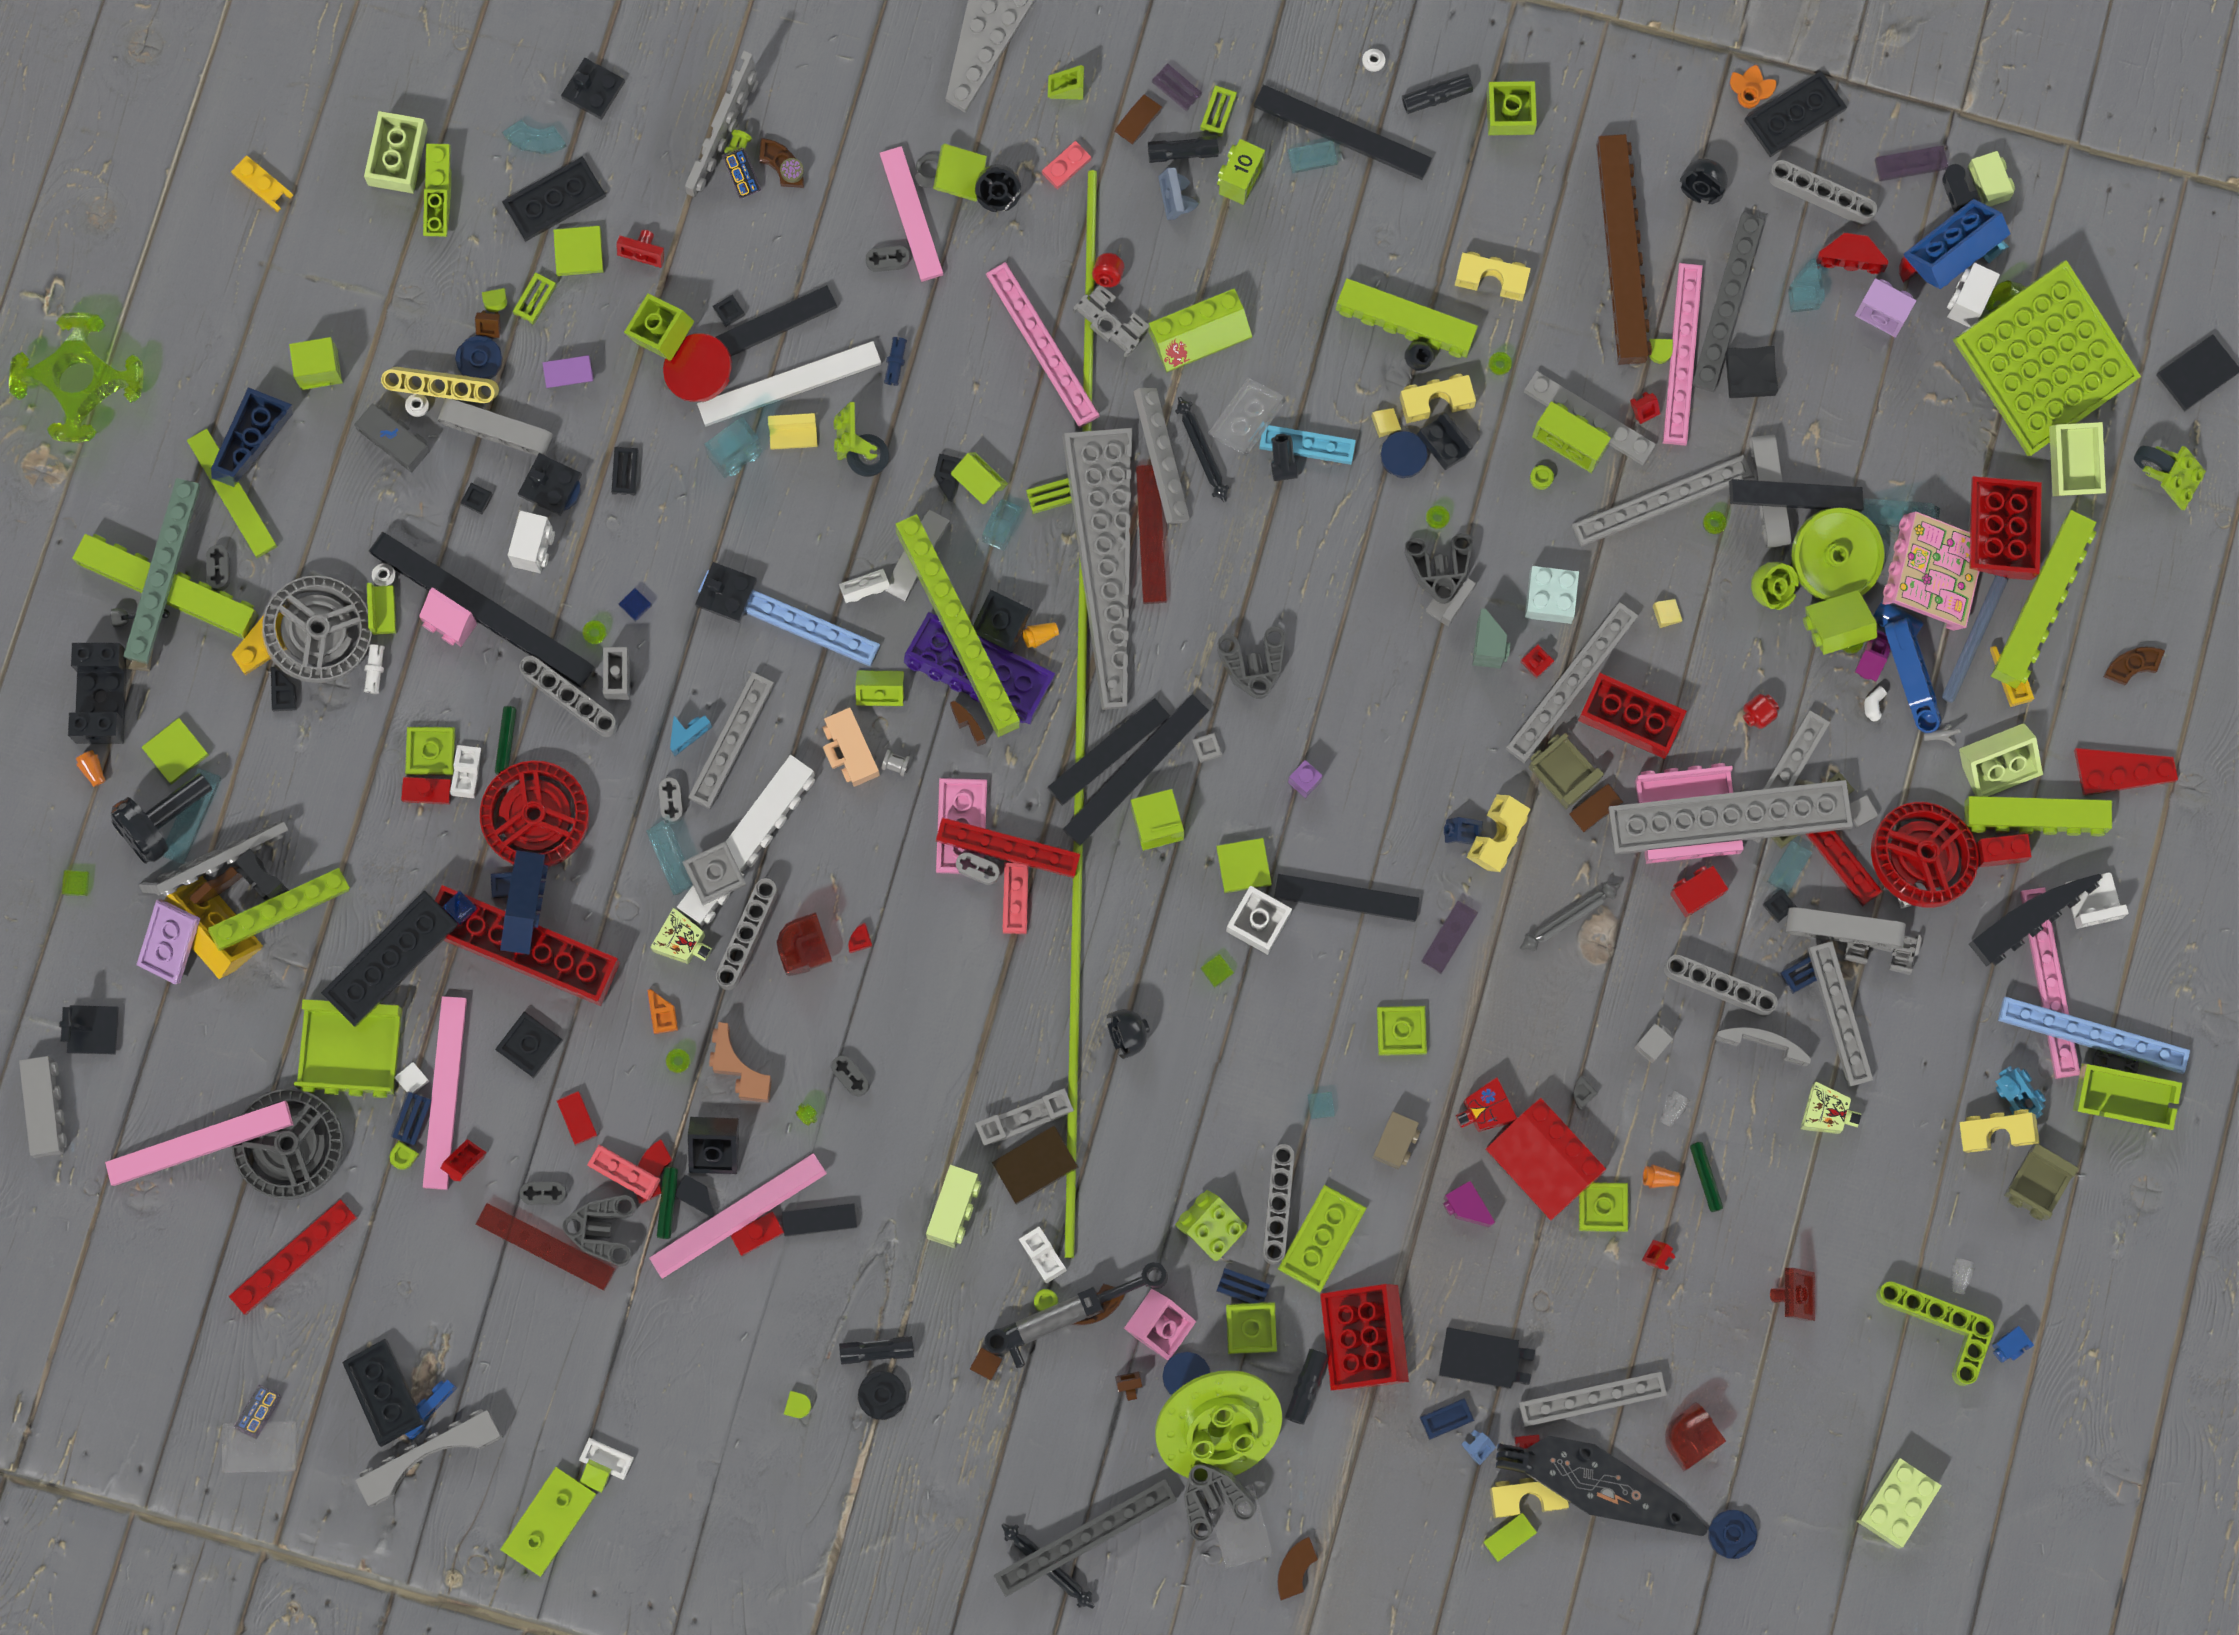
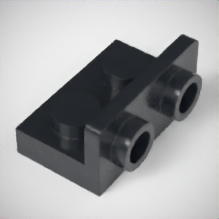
M1443 412L1437 420L1420 429L1417 433L1418 437L1444 470L1465 459L1473 449L1469 439L1463 435L1456 426L1455 421L1446 412Z

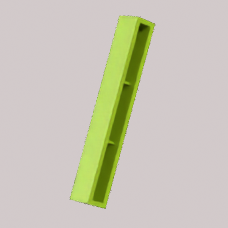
M2070 510L2065 517L2040 570V574L2036 578L1993 669L1991 677L2015 689L2021 682L2026 683L2031 673L2028 667L2031 662H2036L2040 654V650L2037 648L2040 642L2044 644L2050 633L2047 630L2049 622L2054 623L2059 614V610H2056L2059 602L2063 604L2069 591L2065 588L2068 582L2073 583L2078 573L2075 567L2077 563L2081 564L2087 554L2084 548L2087 543H2092L2097 532L2093 530L2097 522L2073 510Z
M84 534L72 557L75 563L142 593L151 565L148 562L149 559L139 553H135V555L127 553L128 549L117 543L113 546L105 543V538L97 534H93V536ZM182 572L174 575L166 605L242 639L251 631L258 617L252 604L241 600L240 603L232 600V595L224 591L216 593L211 590L212 587L204 582L199 581L196 584L190 581L191 577Z

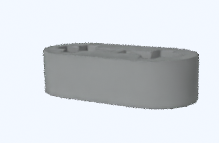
M665 778L659 784L661 814L667 823L675 824L683 817L681 788L676 779ZM669 783L676 787V790H672L673 798H669L667 791H663ZM669 803H673L676 811L679 810L678 813H675L674 818H670L669 814H666L670 810Z
M962 853L956 860L958 872L966 877L986 885L994 884L999 879V868L993 862L971 853ZM967 858L971 859L970 862L976 866V869L968 867L964 870L960 862L966 861ZM989 868H992L995 876L985 879V874L979 871V869L987 871Z

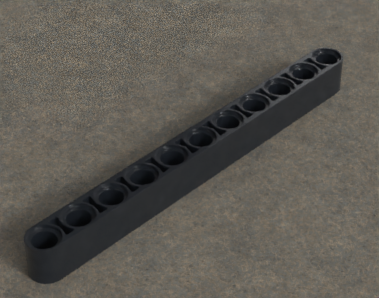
M381 532L368 552L378 560L391 565L394 570L427 591H430L433 587L471 612L476 622L528 655L536 657L575 685L582 687L595 669L584 658L390 535Z

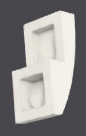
M457 745L450 790L451 796L475 799L481 748Z
M1040 1227L1019 1239L1046 1284L1067 1271Z

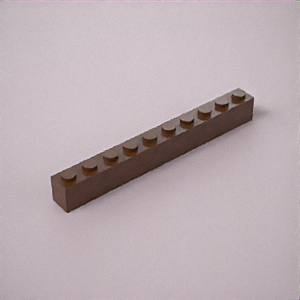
M1626 134L1598 136L1596 147L1618 365L1646 363L1648 355L1652 354L1651 341H1647L1646 333H1649V320L1645 319L1644 311L1647 310V298L1642 296V288H1645L1644 274H1640L1643 256L1642 252H1638L1637 244H1640L1641 237L1640 230H1636L1635 222H1638V209L1633 206V200H1636V188L1631 186V178L1634 177L1633 164H1629L1632 146L1631 142H1627Z

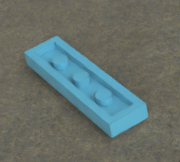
M1263 424L1259 446L1261 450L1272 451L1271 438L1277 434L1291 435L1293 455L1352 464L1356 440Z

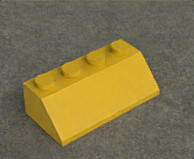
M201 876L197 881L189 885H182L176 888L177 890L167 895L164 901L200 918L191 948L217 978L221 979L240 968L261 950L263 945L253 935L218 951L208 932V928L236 914L219 895L201 904H194L190 900V896L207 882Z

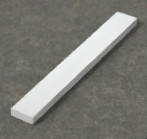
M872 341L716 396L706 402H699L697 405L706 427L881 365V360Z

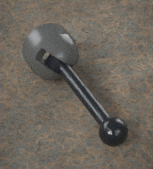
M112 608L111 618L113 627L126 625L129 619H135L136 614H128L123 608ZM164 609L162 618H168L170 612Z

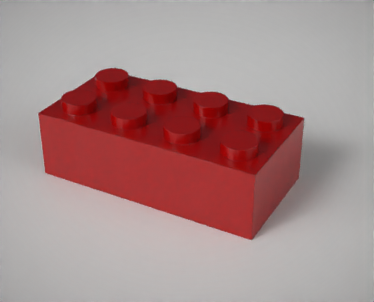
M1599 672L1578 721L1665 759L1687 711Z

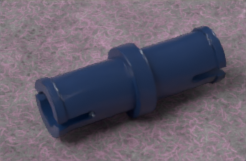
M892 337L890 356L886 359L888 366L884 383L891 386L892 383L894 386L899 385L901 367L905 364L903 357L907 340L899 337V340L898 337Z

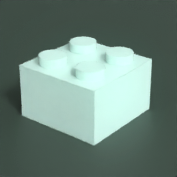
M1532 566L1529 573L1525 618L1572 624L1575 615L1579 571Z

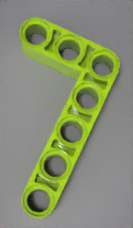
M1886 1282L1878 1288L1876 1297L1881 1304L1964 1335L1965 1337L1952 1372L1954 1382L1960 1386H1966L1976 1381L1994 1332L1993 1322L1989 1318L1895 1282ZM1886 1287L1894 1291L1893 1300L1885 1298L1883 1292ZM1908 1296H1913L1917 1300V1307L1915 1309L1907 1305ZM1931 1305L1939 1307V1317H1933L1930 1314ZM1955 1313L1962 1316V1326L1954 1324L1953 1315ZM1978 1322L1986 1326L1985 1335H1980L1976 1331V1324ZM1969 1345L1977 1347L1978 1356L1976 1358L1968 1354ZM1961 1368H1966L1970 1371L1971 1376L1968 1381L1960 1377Z

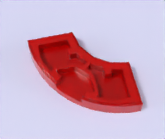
M662 1139L655 1142L644 1153L638 1164V1167L659 1179L664 1168L673 1162ZM660 1182L650 1200L661 1195ZM636 1194L640 1205L649 1201Z

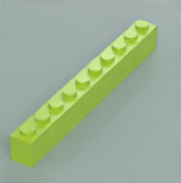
M915 514L896 523V534L997 737L1018 729L1020 720L918 515Z

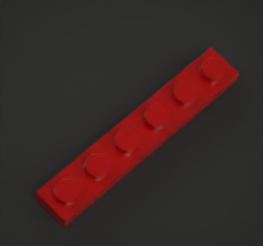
M943 817L936 837V842L1071 878L1075 877L1081 855Z
M340 1199L229 1295V1298L244 1315H247L358 1218Z

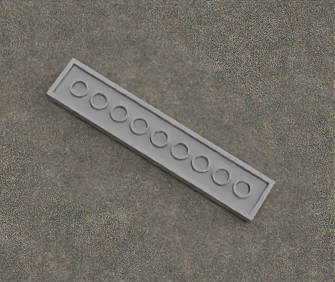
M1846 780L1609 806L1608 808L1614 855L1645 852L1653 849L1852 829L1853 827Z

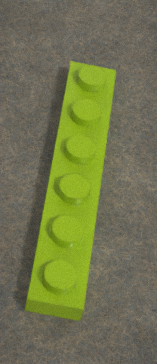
M337 868L208 928V932L218 951H221L348 892L350 887L340 869Z

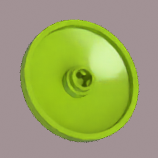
M1847 508L1822 510L1807 519L1795 536L1792 547L1793 569L1796 571L1798 580L1804 589L1821 600L1825 601L1859 590L1861 595H1864L1876 583L1883 568L1884 545L1881 535L1872 521L1858 511Z

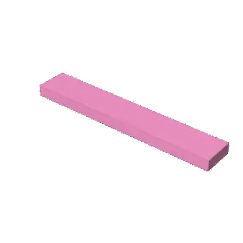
M902 146L881 152L880 157L920 280L923 282L943 276V271Z

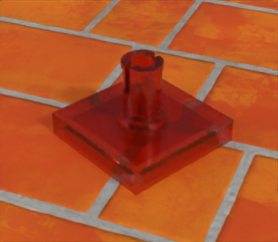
M1785 1268V1288H1772L1770 1290L1772 1302H1785V1317L1803 1321H1815V1272L1798 1268Z

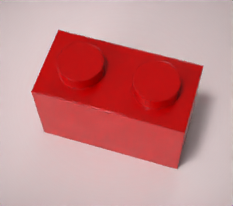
M2028 834L1984 838L1976 843L1979 867L2026 863L2032 857Z
M1703 866L1693 873L1695 877L1687 881L1686 878H1683L1673 885L1675 889H1673L1670 895L1685 918L1723 896L1729 890L1714 866L1708 869L1706 866Z

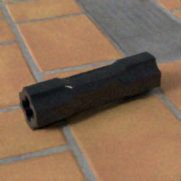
M1217 136L1178 141L1162 140L1148 142L1149 163L1195 157L1211 158L1218 157L1219 154Z
M912 1336L869 1342L839 1343L841 1365L860 1363L862 1361L914 1357Z

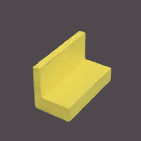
M815 413L768 416L771 450L817 447Z

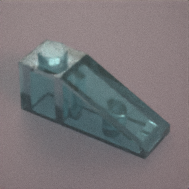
M1864 499L1862 514L1871 520L1873 524L1899 528L1903 515L1912 512H1918L1939 520L1940 508L1932 503Z

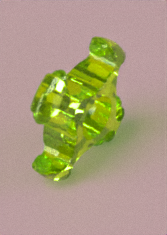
M63 313L55 323L63 331L65 329L70 331L73 328L72 333L55 353L31 368L27 369L30 359L23 352L17 353L12 357L9 369V390L18 400L23 399L27 395L28 385H37L49 392L62 406L66 414V422L63 425L61 423L51 424L47 428L48 434L57 441L81 443L90 441L98 433L90 424L86 425L84 423L82 426L81 424L99 402L121 388H125L123 389L125 392L123 395L130 403L135 402L141 397L144 384L143 362L137 356L131 355L125 361L126 371L115 370L93 353L87 339L89 332H100L106 326L104 320L99 315L92 313ZM78 363L93 366V379L87 388L74 393L65 392L60 389L61 376L68 367Z

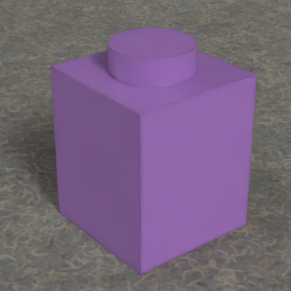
M1304 760L1290 775L1288 783L1306 799L1322 781L1323 775Z

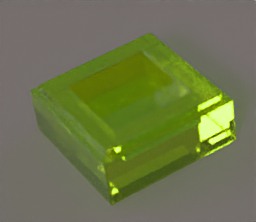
M64 870L62 895L87 896L89 872Z
M1220 954L1200 968L1214 988L1234 974Z

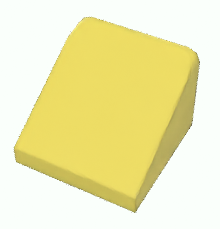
M1394 408L1372 412L1371 417L1379 438L1401 431Z
M1675 599L1659 601L1653 604L1659 628L1682 622Z

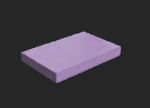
M162 899L156 900L137 966L175 985L181 983L200 918Z

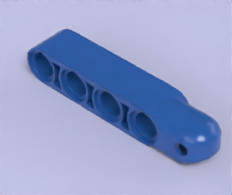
M1906 617L1897 622L1885 624L1886 636L1915 724L1922 732L1932 733L1940 727L1941 716L1912 622Z

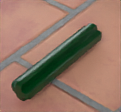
M512 706L503 707L495 764V773L497 775L509 767L517 711Z
M1702 1142L1693 1143L1690 1145V1149L1711 1212L1720 1211L1723 1209V1204Z
M665 1167L663 1173L657 1238L660 1239L671 1238L678 1169L673 1167Z

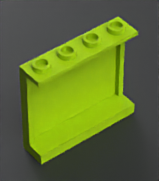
M303 999L302 1010L304 1011L298 1077L297 1082H294V1086L311 1094L315 1093V1090H325L324 1094L339 1095V1091L349 1092L348 1095L362 1097L363 1093H373L372 1097L387 1098V1094L394 1095V1077L396 1076L402 1008L399 1005L379 1004L357 1027H354L329 1001Z

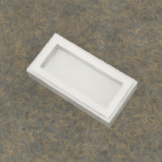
M589 1438L579 1461L587 1464L589 1459L612 1469L611 1475L625 1480L634 1457Z

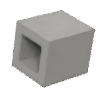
M1654 1024L1634 1049L1653 1064L1673 1040L1670 1036L1671 1032L1661 1024L1659 1026Z

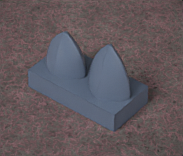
M1167 168L1158 176L1167 220H1175L1181 214L1189 213L1199 205L1191 197L1181 195V191L1188 187L1190 181L1183 175L1178 174L1176 168Z

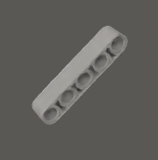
M1776 161L1769 172L1768 179L1773 186L1858 225L1870 224L1877 212V205L1873 200L1788 161ZM1781 170L1785 173L1786 176L1779 177L1776 175L1775 171ZM1803 180L1807 186L1801 187L1796 181ZM1817 190H1825L1828 193V195L1821 196L1819 195ZM1839 199L1847 200L1849 205H1841ZM1860 209H1867L1870 215H1863Z
M445 398L437 419L439 423L450 428L536 456L539 453L546 455L553 436L551 432L449 398Z
M1775 435L1750 437V452L1755 480L1783 482ZM1759 506L1766 548L1790 545L1791 533L1787 507Z
M527 656L521 660L519 668L523 677L600 736L611 737L616 733L618 725L610 712L536 657ZM528 665H537L534 673L529 674L525 672ZM553 678L556 680L555 685L550 688L545 687V681ZM565 693H574V698L571 701H564L563 696ZM586 706L593 707L590 715H582V709ZM610 720L612 725L609 729H601V722Z
M761 879L755 885L716 972V980L724 990H732L738 985L777 899L778 890L771 879ZM770 886L773 888V891L769 896H763L760 894L762 887ZM759 907L763 909V914L759 918H753L750 915L752 909ZM751 929L753 936L747 940L742 939L741 933L743 930ZM741 951L744 953V956L740 961L731 960L733 952ZM730 972L734 975L730 983H723L721 981L724 973Z
M1788 908L1785 932L1797 936L1902 949L1906 924L1898 921L1804 908Z
M1682 955L1671 956L1664 965V973L1668 978L1757 1015L1768 1016L1777 1007V997L1772 992ZM1678 962L1682 967V971L1679 973L1673 972L1670 968V963ZM1700 971L1704 975V981L1698 982L1694 980L1692 973ZM1716 980L1725 982V991H1719L1715 987ZM1737 990H1746L1749 998L1741 1000L1737 995ZM1760 999H1768L1771 1003V1008L1763 1009L1759 1003Z
M1286 1144L1276 1146L1271 1159L1263 1258L1272 1265L1278 1264L1283 1260L1286 1250L1294 1165V1151ZM1284 1150L1288 1152L1290 1159L1287 1162H1280L1276 1154ZM1278 1174L1284 1175L1287 1178V1184L1278 1186L1274 1182V1177ZM1276 1198L1282 1199L1285 1202V1208L1275 1210L1272 1206V1201ZM1274 1222H1278L1282 1225L1283 1231L1280 1234H1273L1269 1226ZM1271 1246L1278 1247L1281 1255L1275 1259L1269 1257L1267 1254L1268 1248Z

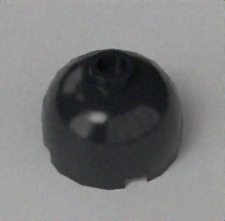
M1695 160L1687 166L1680 178L1682 183L1681 190L1688 198L1697 203H1701L1702 199L1709 201L1708 204H1715L1723 198L1728 182L1726 171L1714 160Z
M994 164L986 167L980 172L976 180L975 193L977 200L983 208L991 212L1010 210L1021 197V183L1018 175L1012 168L1005 165Z
M1127 1009L1108 1013L1107 1018H1111V1023H1108L1107 1026L1112 1043L1116 1050L1120 1048L1123 1052L1119 1056L1122 1059H1126L1139 1053L1145 1047L1147 1033L1150 1032L1147 1020L1141 1019L1136 1012Z

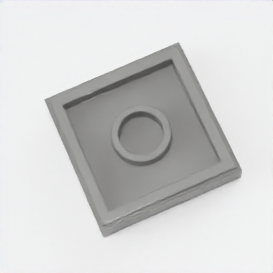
M726 841L682 861L702 905L746 886Z

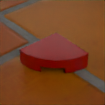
M866 923L859 925L852 933L848 943L849 953L873 947Z

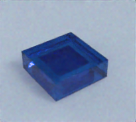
M634 588L618 605L636 622L652 606V603Z

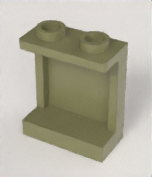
M1567 733L1561 737L1559 734L1554 736L1548 742L1549 747L1544 752L1540 749L1530 758L1532 762L1528 767L1566 810L1602 780L1604 776L1603 772L1599 768L1595 769L1569 741Z
M2035 1144L2028 1152L2004 1196L2009 1198L2008 1202L2013 1206L2028 1209L2030 1211L2029 1214L2040 1221L2043 1219L2048 1220L2051 1218L2052 1211L2068 1183L2076 1175L2079 1168L2041 1145Z

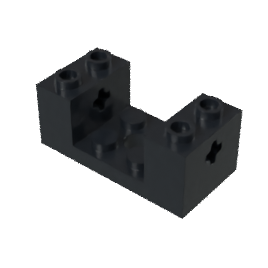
M72 643L71 667L77 672L75 712H69L68 736L76 744H124L127 669L126 659L123 657L125 648L120 643ZM99 691L107 693V698L103 702L95 701V695Z

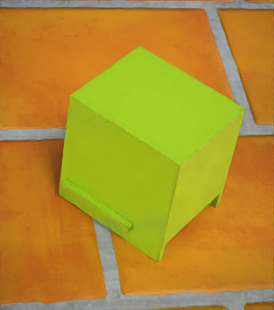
M331 337L289 344L293 375L301 390L343 383L338 349Z
M1172 789L1131 799V811L1142 851L1184 840V829Z

